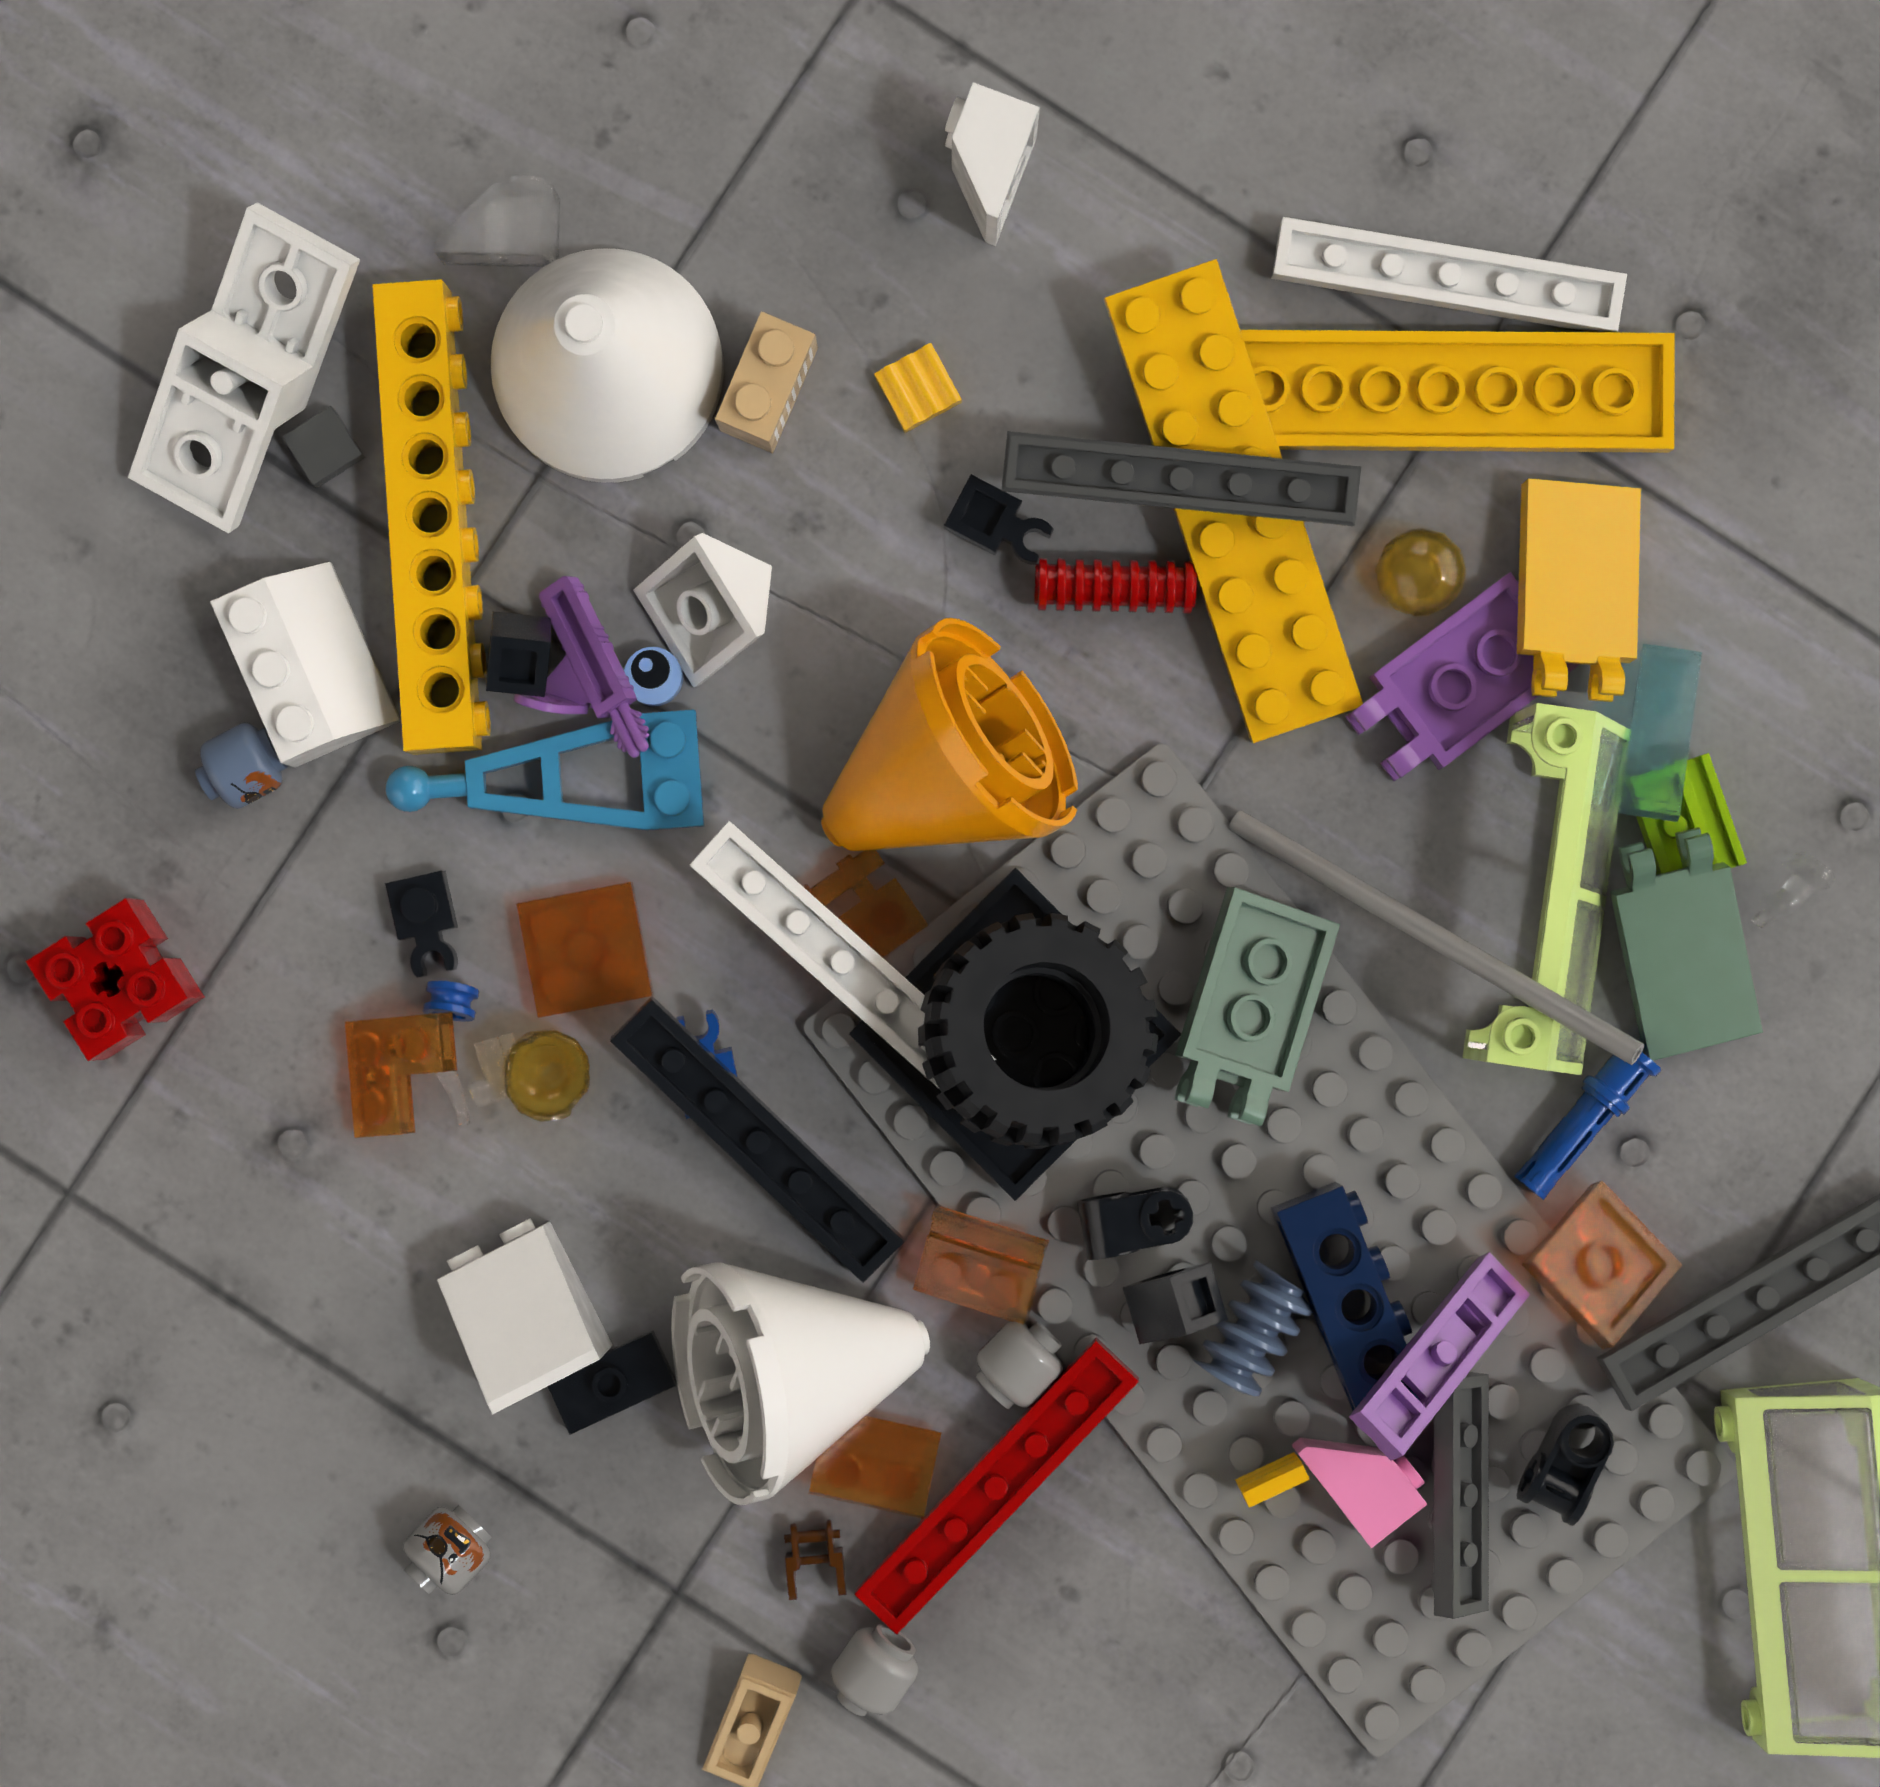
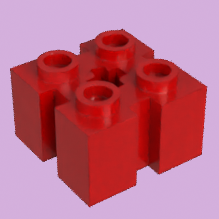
M124 898L85 923L93 935L89 939L77 936H64L25 961L50 1001H68L75 1014L64 1020L63 1023L87 1061L108 1059L145 1036L146 1033L139 1024L141 1020L146 1019L148 1023L167 1022L205 998L181 958H163L156 946L168 938L142 899ZM111 969H121L124 976L117 981L120 989L119 992L111 990L109 987L108 978Z

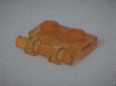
M876 850L862 851L854 858L849 853L836 863L838 866L837 870L811 888L808 884H805L803 887L824 906L852 887L861 899V902L838 918L883 958L929 925L896 878L878 890L874 889L867 876L885 864Z

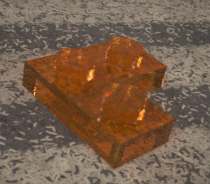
M452 1012L345 1022L354 1137L416 1133L411 1075L457 1071Z

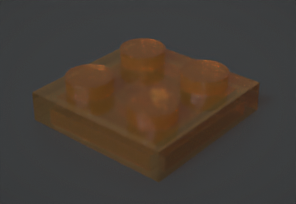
M633 882L516 904L538 1018L654 996Z
M1603 1181L1593 1183L1586 1189L1521 1264L1602 1349L1616 1345L1682 1266L1679 1260Z

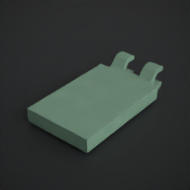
M1699 827L1675 833L1683 868L1656 875L1653 851L1651 848L1644 849L1642 842L1619 847V857L1627 887L1610 891L1640 1040L1644 1044L1643 1053L1653 1061L1763 1033L1731 868L1724 862L1713 864L1714 852L1710 835L1708 833L1701 834Z
M1227 887L1175 1056L1190 1060L1191 1062L1178 1083L1174 1100L1195 1107L1208 1108L1213 1098L1216 1080L1219 1079L1239 1086L1231 1100L1227 1117L1251 1125L1252 1123L1262 1126L1266 1117L1272 1088L1284 1092H1289L1340 924L1236 887Z

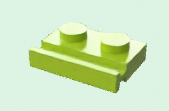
M1709 753L1624 781L1646 847L1651 848L1653 851L1656 875L1683 868L1675 833L1697 827L1700 828L1701 834L1708 833L1710 835L1714 852L1713 864L1724 862L1730 868L1747 864Z

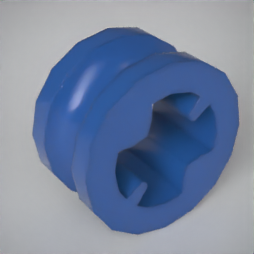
M450 981L427 982L426 991L431 994V1000L423 1004L422 1011L424 1014L451 1021L468 1022L475 1020L476 1012L471 1009L470 1004L479 997V990L477 988Z

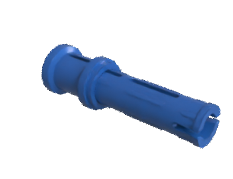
M1643 1052L1633 1065L1612 1055L1595 1076L1587 1075L1583 1080L1584 1085L1581 1087L1584 1091L1582 1096L1514 1177L1542 1200H1545L1558 1180L1593 1141V1138L1602 1127L1607 1124L1613 1115L1619 1117L1621 1114L1625 1115L1630 1109L1627 1103L1649 1075L1656 1077L1661 1072V1068Z

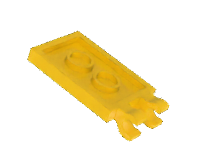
M1530 478L1521 484L1517 654L1533 655L1532 696L1555 698L1557 691H1566L1568 685V668L1566 663L1590 665L1588 700L1612 702L1614 696L1624 695L1625 673L1621 663H1631L1637 659L1641 488Z

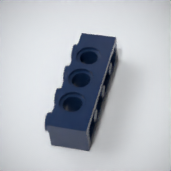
M1333 1182L1271 1207V1210L1302 1288L1306 1292L1305 1295L1308 1303L1313 1309L1314 1318L1353 1412L1385 1373L1384 1371L1380 1374H1370L1365 1371L1364 1357L1367 1351L1376 1345L1389 1346L1392 1352V1364L1407 1344L1404 1336L1412 1334V1328L1400 1301L1397 1300L1390 1303L1382 1281L1389 1279L1390 1274L1378 1246L1367 1247L1360 1226L1367 1224L1368 1219L1356 1191L1346 1193L1343 1185ZM1332 1234L1344 1235L1348 1242V1253L1345 1259L1335 1265L1324 1264L1319 1256V1248L1322 1241ZM1356 1289L1366 1290L1370 1297L1368 1312L1359 1319L1351 1320L1345 1318L1341 1310V1304L1345 1295ZM1401 1380V1382L1407 1387V1389L1418 1400H1420L1418 1396Z

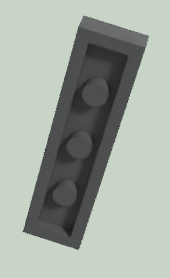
M1469 1372L1434 1416V1453L1431 1462L1434 1474V1512L1431 1521L1434 1533V1571L1431 1585L1434 1592V1616L1450 1619L1489 1611V1374Z

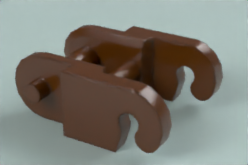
M827 1520L826 1529L798 1531L796 1524H791V1534L784 1535L785 1543L792 1544V1552H786L785 1555L789 1600H797L795 1581L796 1571L800 1569V1566L829 1563L830 1567L836 1568L838 1595H847L843 1547L835 1548L834 1539L840 1538V1529L833 1530L832 1520ZM827 1541L828 1554L800 1557L799 1544Z

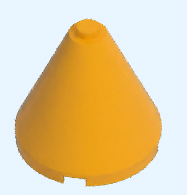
M945 618L916 637L823 804L821 825L827 838L838 847L843 846L850 851L1042 838L1065 826L1075 817L1077 809L1073 805L1066 809V797L1078 790V782L1062 733L1046 703L1023 670L1009 678L1002 668L990 657L998 652L1001 646L982 630L960 619Z

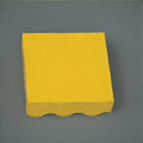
M932 343L924 345L917 351L874 373L875 379L905 433L962 403V399Z
M1295 1452L1235 1479L1249 1508L1310 1480L1300 1458H1298Z

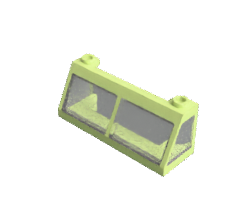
M1535 703L1510 717L1506 742L1507 744L1521 747L1529 755L1533 764L1531 776L1559 780L1532 979L1586 1011L1591 1012L1630 729L1597 711ZM1499 1005L1497 1017L1488 1026L1477 1030L1466 1029L1462 1058L1582 1075L1587 1039L1529 1005L1528 1007Z
M1860 1378L1720 1390L1722 1406H1716L1714 1409V1425L1718 1440L1720 1442H1727L1736 1458L1757 1687L1751 1688L1749 1700H1742L1741 1717L1747 1736H1752V1739L1767 1754L1880 1758V1387Z

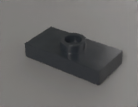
M653 1330L606 1352L600 1360L547 1387L568 1433L571 1435L675 1387L677 1381Z

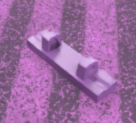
M1490 1252L1478 1257L1363 1398L1349 1418L1375 1442L1377 1447L1390 1461L1403 1456L1530 1294ZM1401 1380L1418 1396L1420 1400H1418L1407 1389V1387L1401 1382Z

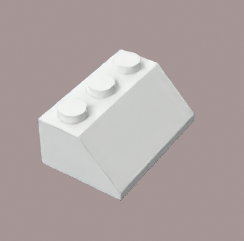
M331 562L265 577L210 601L280 763L296 768L401 721Z

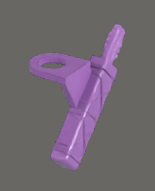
M562 576L542 590L539 594V599L542 603L541 606L546 611L545 614L551 618V624L562 644V649L565 650L567 655L548 676L545 697L515 694L514 701L529 708L557 714H587L589 704H591L590 707L594 710L597 718L611 717L610 734L614 735V741L618 742L617 748L621 749L622 752L627 751L631 757L635 758L639 756L640 751L645 752L649 747L646 740L649 737L647 733L649 728L643 725L645 720L639 718L642 716V713L631 709L629 706L637 700L633 691L634 687L630 684L629 677L626 676L614 652L612 642L608 640L609 636L605 633V628L601 625L589 601V595L584 590V585L581 584L577 577Z

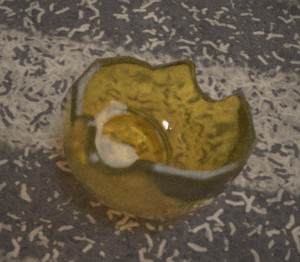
M1427 528L1411 529L1393 538L1383 547L1375 568L1379 591L1395 610L1404 614H1411L1414 617L1428 616L1453 604L1461 594L1467 576L1463 551L1447 534Z
M554 1028L530 1031L515 1041L506 1053L502 1063L503 1090L516 1110L523 1115L539 1122L564 1119L571 1115L575 1105L589 1090L590 1064L588 1055L574 1037Z

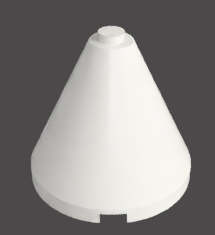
M612 248L580 251L557 259L541 268L516 291L500 317L492 342L491 378L493 390L500 411L510 429L520 442L543 463L561 473L586 481L601 483L631 481L644 477L643 474L653 471L673 459L674 461L678 460L698 441L706 430L715 413L722 391L724 376L722 345L715 322L705 302L694 287L671 267L654 258L629 250Z
M721 1262L693 1267L684 1272L681 1279L683 1283L692 1281L688 1294L674 1296L671 1326L673 1361L679 1396L689 1430L699 1427L704 1428L714 1454L702 1456L701 1462L717 1489L729 1501L737 1505H747L767 1500L777 1494L921 1368L924 1356L928 1354L930 1349L929 1335L924 1323L916 1320L908 1311Z

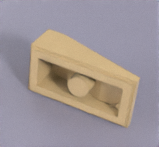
M748 1654L702 1770L743 1787H758L796 1697L802 1678L801 1674L755 1654Z

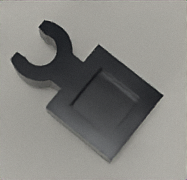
M972 474L969 476L944 524L945 530L993 555H996L1002 541H1005L1012 545V550L1020 561L1030 565L1037 564L1039 555L1024 546V537L1030 532H1038L1050 538L1054 530L1043 519L1028 518L1022 520L1016 517L1022 505V500L1001 491V489Z
M437 871L385 883L397 939L415 938L416 947L410 958V965L414 975L417 978L427 976L425 958L432 951H437L443 956L446 971L456 970L458 966L457 953L449 943L444 941L442 931L458 928L446 871Z

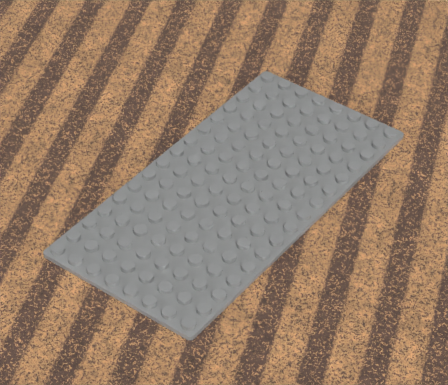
M1157 744L1076 807L1077 812L1072 821L1052 834L1034 840L884 958L902 976L906 977L1016 867L1062 915H1068V921L1071 924L1078 926L1086 921L1101 929L1098 938L1107 944L1116 939L1128 951L1122 958L1131 971L1140 967L1148 982L1140 986L1143 996L1147 1000L1154 999L1156 1009L1182 1034L1227 887H1236L1284 905L1298 908L1242 837L1230 831V822L1174 751L1166 744ZM1333 953L1330 956L1289 1092H1284L1272 1088L1266 1117L1262 1126L1252 1123L1251 1125L1227 1117L1231 1100L1239 1086L1219 1079L1216 1080L1213 1098L1208 1108L1195 1107L1174 1100L1178 1083L1191 1062L1190 1060L1175 1056L1180 1040L1179 1037L1149 1067L1151 1072L1144 1087L1134 1091L1131 1096L1134 1102L1126 1111L1107 1122L1108 1126L1091 1135L1077 1139L1016 1201L849 1035L862 1020L837 997L815 1012L804 1023V1032L1029 1320L1033 1324L1036 1321L1040 1322L1061 1343L1062 1346L1056 1354L1065 1366L1068 1367L1097 1337L1139 1377V1382L1114 1407L1106 1418L1363 1746L1373 1756L1380 1757L1385 1755L1733 1479L1737 1473L1736 1464L1676 1387L1634 1411L1625 1410L1597 1357L1635 1335ZM1333 1182L1343 1185L1346 1193L1355 1190L1362 1203L1368 1223L1360 1226L1361 1232L1368 1248L1375 1245L1378 1246L1390 1274L1389 1279L1382 1281L1390 1303L1397 1300L1400 1301L1412 1328V1334L1404 1336L1406 1344L1415 1336L1478 1257L1490 1252L1530 1295L1470 1370V1372L1489 1374V1611L1455 1619L1434 1616V1592L1431 1585L1434 1571V1533L1431 1525L1434 1512V1474L1431 1465L1434 1453V1417L1404 1454L1425 1481V1484L1419 1487L1417 1491L1426 1501L1427 1505L1371 1548L1291 1445L1299 1438L1377 1447L1375 1442L1349 1418L1352 1413L1351 1407L1313 1313L1311 1316L1296 1313L1290 1315L1300 1328V1333L1298 1336L1278 1334L1288 1352L1285 1356L1265 1354L1274 1367L1275 1372L1272 1376L1253 1373L1252 1376L1262 1388L1260 1396H1251L1231 1388L1193 1361L1198 1360L1211 1363L1212 1357L1202 1345L1204 1340L1219 1343L1225 1341L1224 1336L1215 1325L1189 1335L1139 1344L1123 1287L1164 1272L1211 1262L1228 1320L1226 1321L1236 1323L1238 1318L1227 1305L1229 1301L1236 1300L1249 1303L1251 1300L1240 1285L1242 1281L1248 1280L1262 1283L1264 1280L1253 1266L1256 1260L1303 1290L1271 1207ZM1158 1187H1172L1181 1191L1188 1198L1193 1211V1225L1190 1232L1182 1240L1173 1244L1140 1249L1127 1255L1099 1260L1087 1259L1077 1201L1117 1192L1131 1193ZM1169 1200L1159 1201L1158 1212L1149 1214L1150 1221H1160L1163 1230L1173 1229L1174 1218L1183 1216V1209H1173ZM1342 1234L1327 1236L1319 1248L1321 1261L1327 1265H1335L1342 1262L1348 1253V1242ZM1362 1289L1352 1290L1347 1293L1341 1304L1343 1316L1351 1320L1363 1317L1369 1310L1370 1297L1368 1292ZM1376 1345L1367 1351L1364 1357V1368L1367 1373L1380 1374L1389 1368L1392 1362L1390 1347L1387 1345ZM1580 1404L1591 1408L1608 1424L1613 1433L1614 1446L1594 1486L1592 1497L1584 1514L1575 1525L1571 1526L1562 1522L1561 1514L1533 1500L1528 1504L1517 1499L1516 1494L1523 1472L1529 1461L1537 1453L1554 1416L1559 1410L1568 1405ZM1581 1423L1575 1426L1568 1438L1569 1447L1579 1449L1589 1445L1595 1435L1594 1424ZM1295 1452L1298 1458H1300L1310 1480L1249 1508L1235 1479ZM1548 1485V1486H1550V1487H1552V1488H1554V1489H1556V1490H1558V1491H1560V1492H1563V1491H1561V1490H1559V1489H1557V1488H1555V1487H1553V1486H1551V1485Z

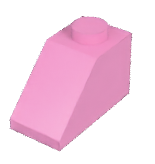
M1299 1438L1291 1444L1371 1548L1427 1505L1426 1501L1417 1491L1419 1487L1425 1484V1481L1404 1455L1395 1461H1390L1378 1447Z

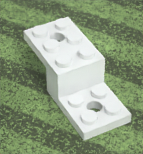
M258 202L247 207L212 310L178 329L128 478L228 534L239 527L274 430L306 408L360 259ZM276 271L286 272L292 277L297 289L294 299L284 297L277 290L274 281ZM191 440L201 442L209 450L211 455L210 467L199 464L193 458L190 450Z

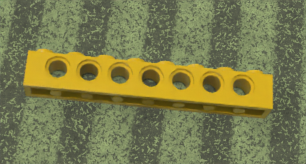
M443 279L372 284L403 751L412 755L483 750L482 736H490L491 721L488 702L479 701L478 678H486L487 661L484 644L475 643L474 620H482L483 602L480 586L471 585L470 563L479 561V543L476 528L467 527L466 505L475 503V485L472 470H464L462 447L471 446V426L468 412H460L458 389H467V368L464 354H456L454 332L463 331L462 303L459 296H452L451 290ZM421 333L435 335V346L429 355L422 358L409 356V345L415 336ZM426 390H434L439 393V404L433 413L427 416L414 415L412 409L413 401L419 393ZM431 447L442 449L443 462L440 468L431 474L418 473L416 462L420 453ZM432 505L445 506L447 520L444 526L436 532L428 533L422 531L420 518L424 510ZM437 562L448 563L451 568L449 583L437 591L427 590L424 584L426 570ZM439 620H451L455 627L453 641L445 648L433 649L428 642L429 629ZM453 677L459 686V694L456 701L447 707H437L432 700V689L435 683L442 678Z

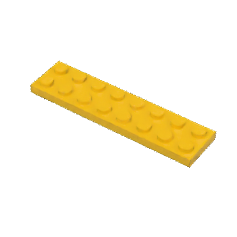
M1217 259L1104 298L1152 446L1283 459ZM1174 509L1190 560L1197 573V581L1251 743L1286 733L1361 706L1363 701L1304 522Z
M1240 330L1280 450L1669 453L1674 449L1675 333Z

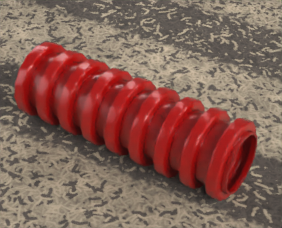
M1039 558L1038 564L1035 565L1034 603L1037 605L1038 610L1045 611L1047 605H1055L1056 611H1064L1065 605H1073L1074 611H1082L1083 606H1092L1093 612H1100L1101 606H1110L1111 612H1118L1119 606L1128 607V612L1135 613L1138 607H1146L1147 613H1154L1156 607H1164L1165 613H1173L1174 608H1182L1184 614H1190L1192 608H1195L1197 573L1192 561H1185L1183 567H1175L1174 561H1167L1165 567L1157 566L1155 560H1149L1147 566H1139L1138 560H1130L1129 566H1121L1120 560H1112L1111 565H1102L1101 559H1094L1093 565H1084L1083 559H1076L1075 565L1066 564V560L1063 558H1058L1056 564H1048L1047 558Z

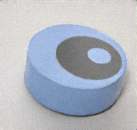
M646 647L636 651L628 659L624 668L626 676L629 677L630 684L634 687L633 691L637 701L644 705L661 706L669 703L678 695L683 684V671L678 660L669 651L660 647Z

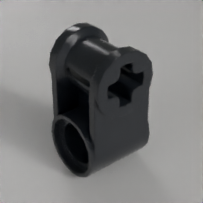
M1158 1187L1131 1193L1117 1192L1077 1201L1088 1260L1112 1258L1131 1254L1140 1249L1173 1244L1182 1240L1190 1232L1193 1225V1211L1188 1198L1181 1191L1172 1187ZM1162 1200H1169L1173 1209H1183V1216L1174 1218V1228L1170 1230H1163L1160 1221H1150L1149 1214L1158 1212V1202Z
M1574 1404L1559 1410L1552 1419V1423L1537 1453L1529 1461L1517 1488V1499L1527 1504L1533 1500L1561 1514L1562 1522L1571 1526L1575 1525L1584 1514L1592 1497L1594 1486L1613 1450L1614 1438L1608 1424L1588 1406ZM1581 1423L1594 1424L1595 1435L1589 1445L1579 1449L1569 1447L1568 1438L1575 1426ZM1548 1485H1551V1486H1553V1487H1555V1488H1557V1489H1559V1490H1561V1491H1563V1492H1560V1491H1558V1490H1556V1489H1554V1488H1552V1487H1550V1486H1548Z

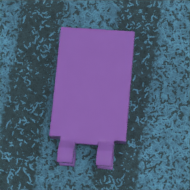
M1511 572L1371 675L1369 678L1379 692L1345 716L1357 734L1360 735L1387 715L1407 743L1380 762L1393 781L1403 777L1428 757L1438 770L1444 768L1538 697L1532 696L1531 692L1533 655L1517 654L1519 582ZM1566 663L1568 673L1580 664Z

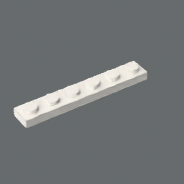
M1283 217L1280 222L1271 279L1587 332H1618L1627 274Z
M728 821L692 861L690 867L926 1077L922 1063L927 1060L925 1046H918V1028L924 1024L925 1013L921 1011L925 995L734 824ZM934 1078L930 1079V1081H931L936 1087H938V1085H937L935 1079H934Z

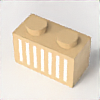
M761 311L715 417L719 430L773 453L818 350L816 335Z

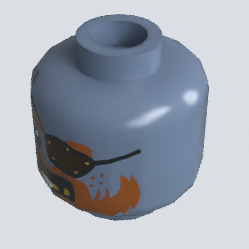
M244 722L206 741L201 746L200 758L203 766L195 769V774L200 786L210 800L221 797L226 804L232 808L239 809L278 789L282 784L281 771L288 768V765L280 763L265 727L258 730L252 724Z

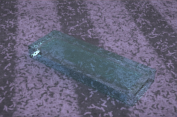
M1643 644L1640 654L1618 813L1673 822L1678 821L1683 797L1702 652Z

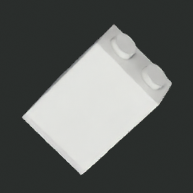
M531 1218L499 1234L504 1245L484 1255L479 1245L449 1259L447 1263L451 1272L437 1279L492 1415L600 1360L613 1345L550 1221L535 1228Z

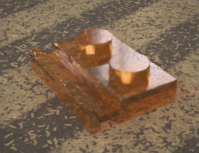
M938 1206L932 1214V1224L926 1237L913 1290L1024 1325L1029 1318L1049 1240Z
M865 1416L816 1459L808 1494L923 1519L942 1432Z

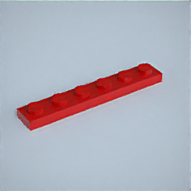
M1096 1337L1062 1372V1375L1036 1403L1016 1420L856 1588L854 1595L897 1635L1139 1382V1377Z

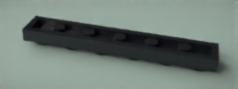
M653 996L611 1037L610 1042L862 1283L904 1243L903 1236Z

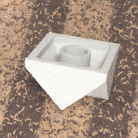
M704 533L694 536L633 589L673 656L678 660L693 688L704 683L765 633L772 571L771 565Z

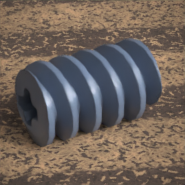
M1256 1260L1253 1266L1264 1280L1262 1283L1248 1280L1242 1281L1240 1285L1250 1297V1302L1229 1301L1227 1305L1238 1318L1237 1322L1223 1321L1215 1324L1225 1338L1223 1343L1204 1340L1202 1345L1212 1357L1211 1363L1193 1360L1208 1373L1231 1388L1251 1396H1260L1262 1388L1252 1376L1253 1373L1272 1376L1275 1372L1274 1367L1265 1354L1285 1356L1288 1352L1278 1334L1298 1336L1300 1333V1328L1290 1315L1296 1313L1311 1316L1313 1313L1312 1307L1303 1297L1304 1293H1306L1304 1290Z

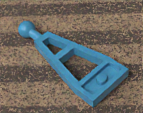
M696 710L642 713V716L639 717L645 720L643 725L649 728L647 731L649 737L646 738L649 747L645 752L640 751L644 812L563 802L560 754L614 740V735L610 734L612 721L465 760V773L428 776L419 767L402 766L394 770L388 777L386 795L395 808L404 812L418 811L426 806L430 799L467 796L468 807L471 809L646 831L704 827ZM541 759L544 800L487 793L486 773Z

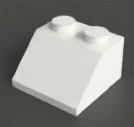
M973 82L967 99L956 97L945 127V131L949 132L945 147L952 149V171L984 241L996 246L1036 142L1040 107Z

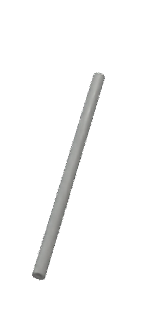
M1244 811L1237 812L1233 817L1229 827L1230 831L1630 1065H1633L1641 1055L1644 1044Z

